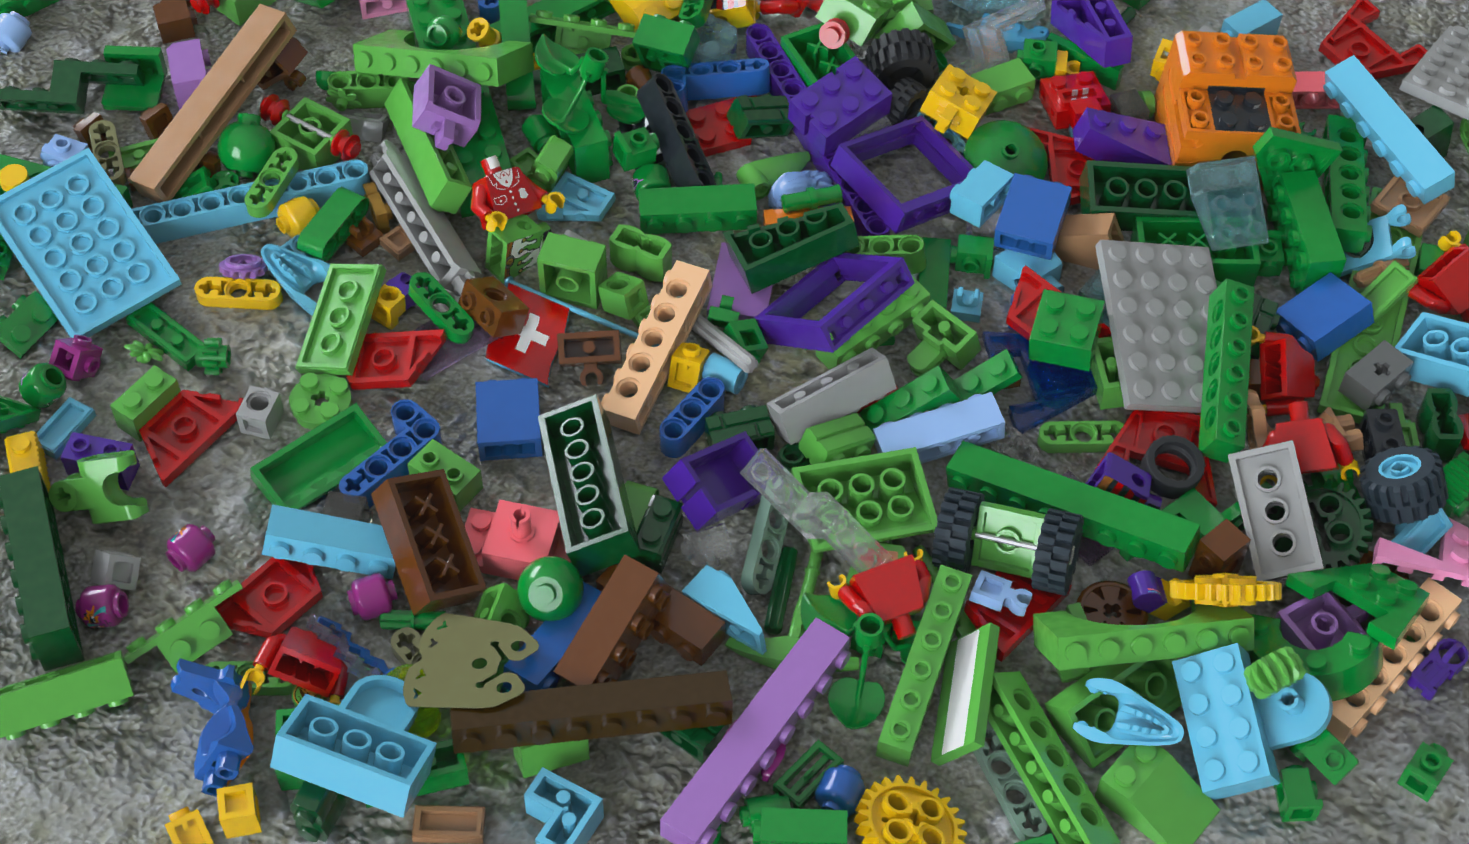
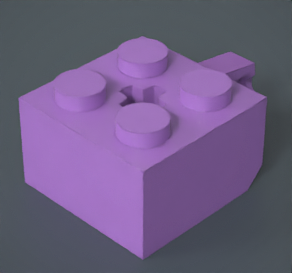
M200 39L172 43L166 49L172 85L179 110L210 71V69H207V66H211L208 49L202 50Z
M429 64L414 85L412 127L434 135L435 147L446 151L448 145L452 143L465 147L478 130L481 121V85Z
M1329 591L1311 600L1304 597L1278 611L1275 618L1281 619L1282 636L1290 644L1302 649L1319 650L1331 647L1341 641L1347 631L1367 635L1360 624L1367 620L1369 613L1354 604L1346 608Z

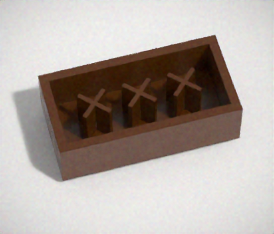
M444 469L389 478L371 494L413 615L470 603L487 589Z
M624 555L553 672L570 686L618 681L624 669L628 670L634 663L637 656L635 651L640 642L647 640L654 628L653 621L659 611L663 612L670 603L672 589L662 576L631 557Z

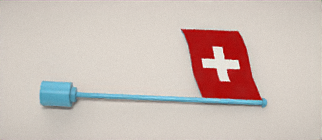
M509 276L504 281L505 286L530 309L521 334L495 338L490 336L486 359L525 378H538L539 384L549 388L551 367L558 354L557 334L566 333L570 311L611 329L619 330L621 333L637 339L639 334L513 281V277ZM714 352L703 365L702 379L707 377L718 378L723 382L726 391L738 394L747 380L748 373L744 372L727 357Z

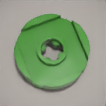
M306 373L301 376L300 382L292 389L289 396V405L292 415L297 419V422L302 427L313 430L352 406L353 400L348 383L344 378L332 374ZM320 398L328 400V402H322L321 406H317L315 401Z

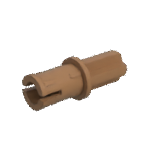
M1408 259L1378 260L1371 267L1358 271L1353 276V281L1356 283V287L1362 289L1370 285L1394 260L1403 267L1409 266L1410 263Z

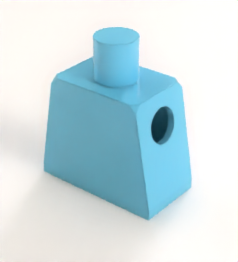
M1007 249L995 256L992 276L1014 292L1018 286L1022 268L1025 265L1062 293L1064 292L1065 287L1058 282L1063 264L1055 252L1053 253L1052 260Z

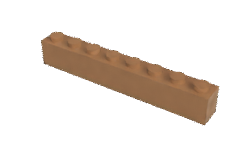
M263 4L258 5L128 178L142 196L159 203L172 200L297 31L285 12Z

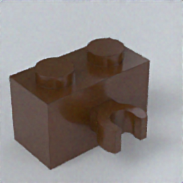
M295 37L290 39L257 85L262 90L283 79L285 86L289 90L294 91L297 86L301 87L307 80L302 72L295 70L308 53L298 39Z
M619 330L557 334L559 365L561 367L584 366V370L580 374L582 386L587 385L586 377L589 374L597 375L598 385L603 384L604 377L598 369V365L622 364L621 335Z

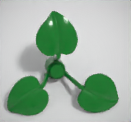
M545 34L541 35L535 48V60L538 66L545 72L558 77L563 76L565 73L572 76L580 71L582 82L571 104L559 98H550L543 103L542 114L551 125L570 134L584 131L589 124V116L585 111L576 108V105L587 82L593 83L600 78L601 102L607 105L606 112L612 118L625 124H636L646 116L638 98L620 91L606 90L608 69L605 66L609 57L605 51L591 47L587 49L585 56H581L579 59L573 52L551 41Z
M805 592L801 601V620L805 631L814 619L818 618L849 637L856 633V643L863 649L859 680L852 677H844L833 683L828 693V704L831 712L846 728L855 730L867 727L880 716L885 704V693L882 686L877 682H865L869 651L879 647L883 637L893 651H900V658L906 664L916 634L898 640L895 630H893L891 638L888 634V628L884 627L882 618L877 614L866 613L857 620V615L849 610L840 599H834L831 595H815ZM913 620L912 622L917 632L920 621Z

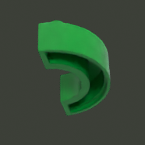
M1250 614L1254 617V650L1247 651L1251 664L1285 646L1292 647L1303 661L1306 673L1317 678L1327 688L1332 702L1359 693L1369 686L1381 672L1383 667L1382 643L1369 635L1347 631L1343 639L1331 647L1319 650L1302 649L1290 644L1283 638L1281 619Z

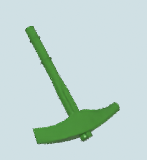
M811 549L788 636L764 638L767 651L763 655L729 636L725 646L754 662L777 669L805 632L801 620L802 596L805 592L814 594L824 552L813 553ZM850 657L846 666L842 670L837 668L835 672L859 670L860 657Z

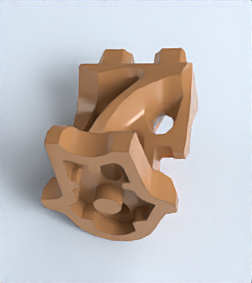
M1248 389L1246 433L1249 450L1262 447L1268 433L1274 429L1270 428L1266 420L1265 409L1260 403L1258 393ZM1327 407L1321 415L1316 417L1323 418L1325 423L1334 424L1348 441L1351 452L1364 449L1362 432L1360 429H1355L1354 419L1351 414L1335 416L1332 408Z

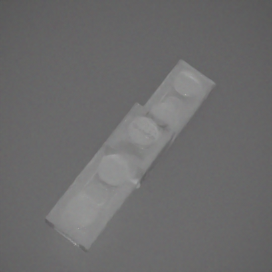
M1022 0L962 27L970 59L954 67L964 70L966 74L971 76V74L1010 61L1003 31L1013 29L1015 23L1019 21L1025 22L1035 19L1037 13L1046 10L1044 0Z
M760 448L740 472L806 539H825L858 573L893 560V557L829 492H809L766 448Z

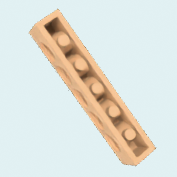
M676 260L672 270L666 272L663 287L660 293L653 297L651 311L647 319L644 318L640 323L639 335L635 343H631L627 349L626 361L623 367L617 369L610 392L606 393L602 398L601 404L611 426L640 435L669 376L671 356L682 342H686L713 287L710 270ZM654 344H660L659 346L651 347ZM641 369H647L644 372H638ZM628 394H635L632 397H625Z
M1430 577L1419 587L1430 593L1427 605L1394 650L1382 644L1383 667L1377 678L1373 681L1375 685L1370 684L1359 693L1332 702L1333 713L1326 728L1342 744L1351 735L1357 738L1369 722L1366 720V717L1370 713L1376 716L1387 702L1385 695L1389 691L1395 694L1406 680V677L1403 676L1407 670L1413 672L1423 661L1424 656L1422 653L1427 648L1429 651H1432L1442 639L1443 635L1440 632L1443 628L1450 630L1461 615L1456 611L1462 599ZM1407 635L1411 636L1415 640V642H1409L1404 638H1406ZM1348 702L1354 703L1357 707L1350 705Z

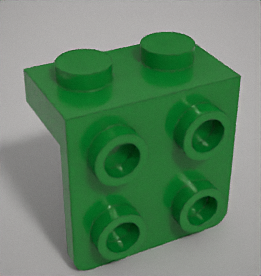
M105 45L103 52L105 61L109 63L132 61L138 64L145 74L144 86L106 84L101 101L103 109L145 111L158 105L167 75V67L161 47Z

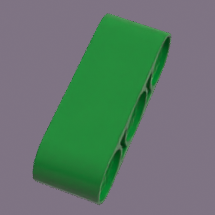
M339 187L300 233L297 241L298 250L324 262L329 261L350 236V226L354 225L357 227L362 218L367 214L369 199L344 187Z

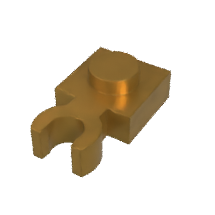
M374 181L363 184L364 196L369 199V208L376 228L383 234L390 231L388 220L393 219L391 208L387 202L383 203Z

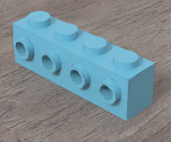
M272 504L262 555L339 569L345 572L350 571L366 575L380 573L384 578L393 579L396 564L382 525Z

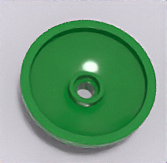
M996 120L983 124L970 135L963 151V157L975 169L986 160L1012 174L1031 175L1044 180L1047 172L1048 158L1043 143L1033 131L1017 122ZM1006 149L1012 150L1014 154H1008L1006 152Z

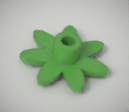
M340 88L338 92L332 89L327 90L330 96L326 98V101L336 103L335 108L339 111L362 106L359 101L355 100L357 98L355 93L346 95L344 88Z
M134 340L132 344L124 346L125 349L131 351L130 356L137 357L136 360L140 363L146 364L150 362L151 358L163 361L161 355H164V351L153 348L152 343H147L144 346L141 342Z

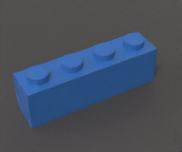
M583 581L584 596L579 608L567 618L556 621H544L531 635L539 644L538 650L523 660H509L504 665L503 673L510 672L518 675L525 686L524 691L556 688L560 677L553 671L600 596V590ZM524 643L518 651L524 650L526 648V643ZM503 682V687L508 690L512 689L510 683Z

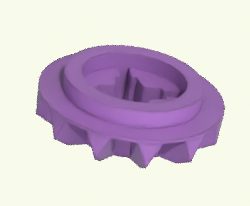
M252 254L232 255L219 263V272L223 276L231 277L232 279H255L256 276H263L268 271V267L263 259Z

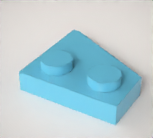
M566 171L551 191L560 192L564 195L565 202L563 208L557 206L556 212L549 214L545 210L546 204L542 205V208L537 211V217L541 221H602L616 200L615 193Z

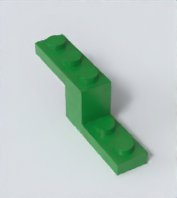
M1006 349L955 380L938 365L862 410L860 414L865 422V426H868L873 432V428H877L885 422H896L909 418L914 413H924L927 410L938 409L946 403L954 404L964 401L975 394L983 395L992 392L994 395L1023 377L1012 354Z
M1267 481L1260 485L1266 489L1272 488ZM1192 488L1161 510L1200 524V539L1225 519H1228L1240 531L1245 529L1239 501L1220 513L1195 488ZM1119 551V554L1127 562L1134 558L1128 552Z

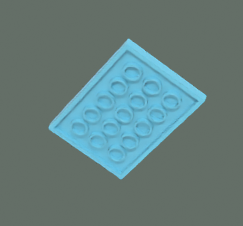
M89 148L0 195V234L70 338H74V335L90 337L182 285L178 275Z

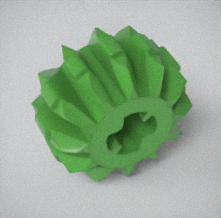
M1285 646L1247 666L1243 675L1250 691L1255 694L1257 699H1265L1303 679L1306 670L1300 656L1295 653L1292 647Z

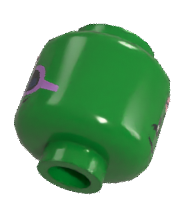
M656 163L645 164L633 173L632 182L637 200L638 189L671 188L668 171L662 165Z
M49 363L36 364L21 377L18 384L19 392L26 403L40 409L47 408L64 395L67 388L63 372Z

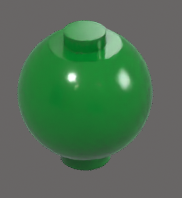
M239 113L237 121L229 124L221 132L217 144L220 161L227 170L236 173L240 179H253V175H259L276 150L275 140L269 129L261 125V116L248 113Z
M557 556L541 557L532 561L521 573L517 585L518 599L525 612L538 621L561 620L569 617L579 608L584 596L583 579L578 569L568 560Z

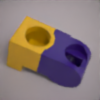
M401 272L381 287L371 317L373 320L392 330L399 324V317L411 306L416 305L408 294L409 282L412 276Z
M1138 571L1127 579L1128 586L1132 590L1133 605L1164 621L1191 606L1189 600L1171 598L1170 581L1155 576V573L1152 571Z

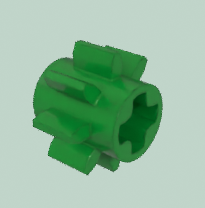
M207 337V339H204V345L198 344L196 347V366L205 368V375H220V373H223V368L230 367V346L222 345V338Z

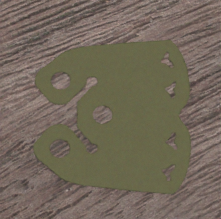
M444 613L432 621L419 641L418 649L422 659L413 664L406 674L403 686L405 702L409 707L489 708L500 705L522 694L525 686L518 675L507 672L485 683L482 688L476 687L478 682L486 680L496 674L501 656L491 646V643L494 641L499 642L498 646L512 661L523 660L535 653L539 648V644L526 630L517 625ZM446 621V625L448 627L437 630V628L442 626L443 622ZM431 639H434L436 642H438V644L434 645L432 648H429V646L432 644ZM516 641H523L526 643V648L522 651H514L511 645ZM482 658L487 661V665L484 668L476 669L472 666V662ZM423 669L426 676L416 679L420 675V670ZM502 682H508L512 685V689L509 692L500 693L497 691V686ZM414 689H417L419 692H422V694L418 695L416 699H414V696L416 695V693L413 691Z

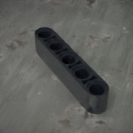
M656 73L637 91V98L652 132L658 137L660 151L676 187L716 185L715 177L673 83L666 75Z

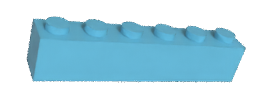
M1355 55L1325 71V84L1323 88L1327 96L1339 103L1343 115L1348 119L1351 118L1356 123L1359 134L1363 138L1367 137L1372 142L1376 154L1381 158L1384 157L1389 162L1392 173L1405 181L1407 190L1414 198L1418 197L1425 205L1454 188L1455 171Z

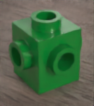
M1025 38L1023 50H1017L1016 59H1021L1035 79L1040 80L1053 77L1057 62L1058 42Z

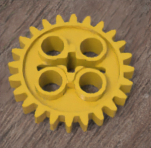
M1231 573L1195 575L1194 579L1170 581V597L1194 600V604L1218 607L1256 605L1257 601L1282 599V583L1257 581L1256 576H1239V574Z
M900 775L895 777L893 783L887 777L883 778L881 784L876 781L873 782L870 790L866 789L855 809L858 813L854 818V822L859 824L855 832L856 835L865 836L861 844H966L963 841L967 836V832L961 829L965 820L955 818L959 808H949L947 805L951 798L944 797L941 799L938 797L940 790L938 787L929 791L927 790V781L924 780L918 786L915 784L914 778L910 776L907 783H904Z

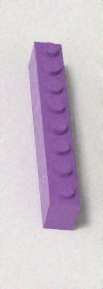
M818 618L814 619L660 819V836L673 844H712L718 833L716 829L722 821L726 823L730 821L736 812L737 801L742 795L748 796L756 785L758 773L761 769L767 770L772 765L777 754L775 752L781 743L786 745L790 741L796 729L794 725L800 718H807L814 706L813 700L818 693L823 695L828 690L833 680V673L837 668L842 670L848 663L851 652L848 651L849 636Z

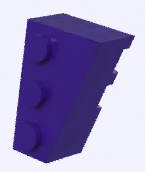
M1052 0L1050 24L1103 68L1131 63L1133 35L1112 0Z
M1087 107L1073 128L1075 150L1096 161L1172 165L1165 124Z

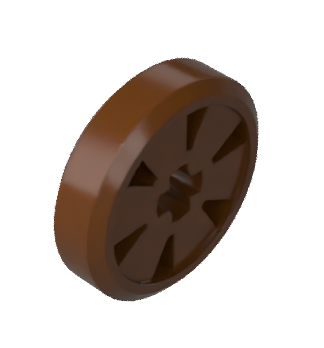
M1117 581L1093 583L1086 587L1077 599L1088 621L1115 625H1147L1148 613L1133 605L1132 590L1124 583ZM1115 612L1117 614L1116 617L1111 616L1107 618L1105 616V613L1111 614Z

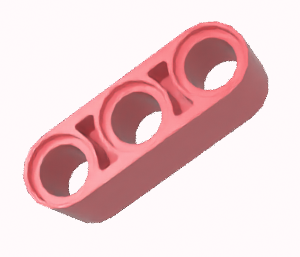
M1325 71L1295 72L1297 83L1292 92L1295 109H1340L1339 103L1335 99H1330L1324 91Z

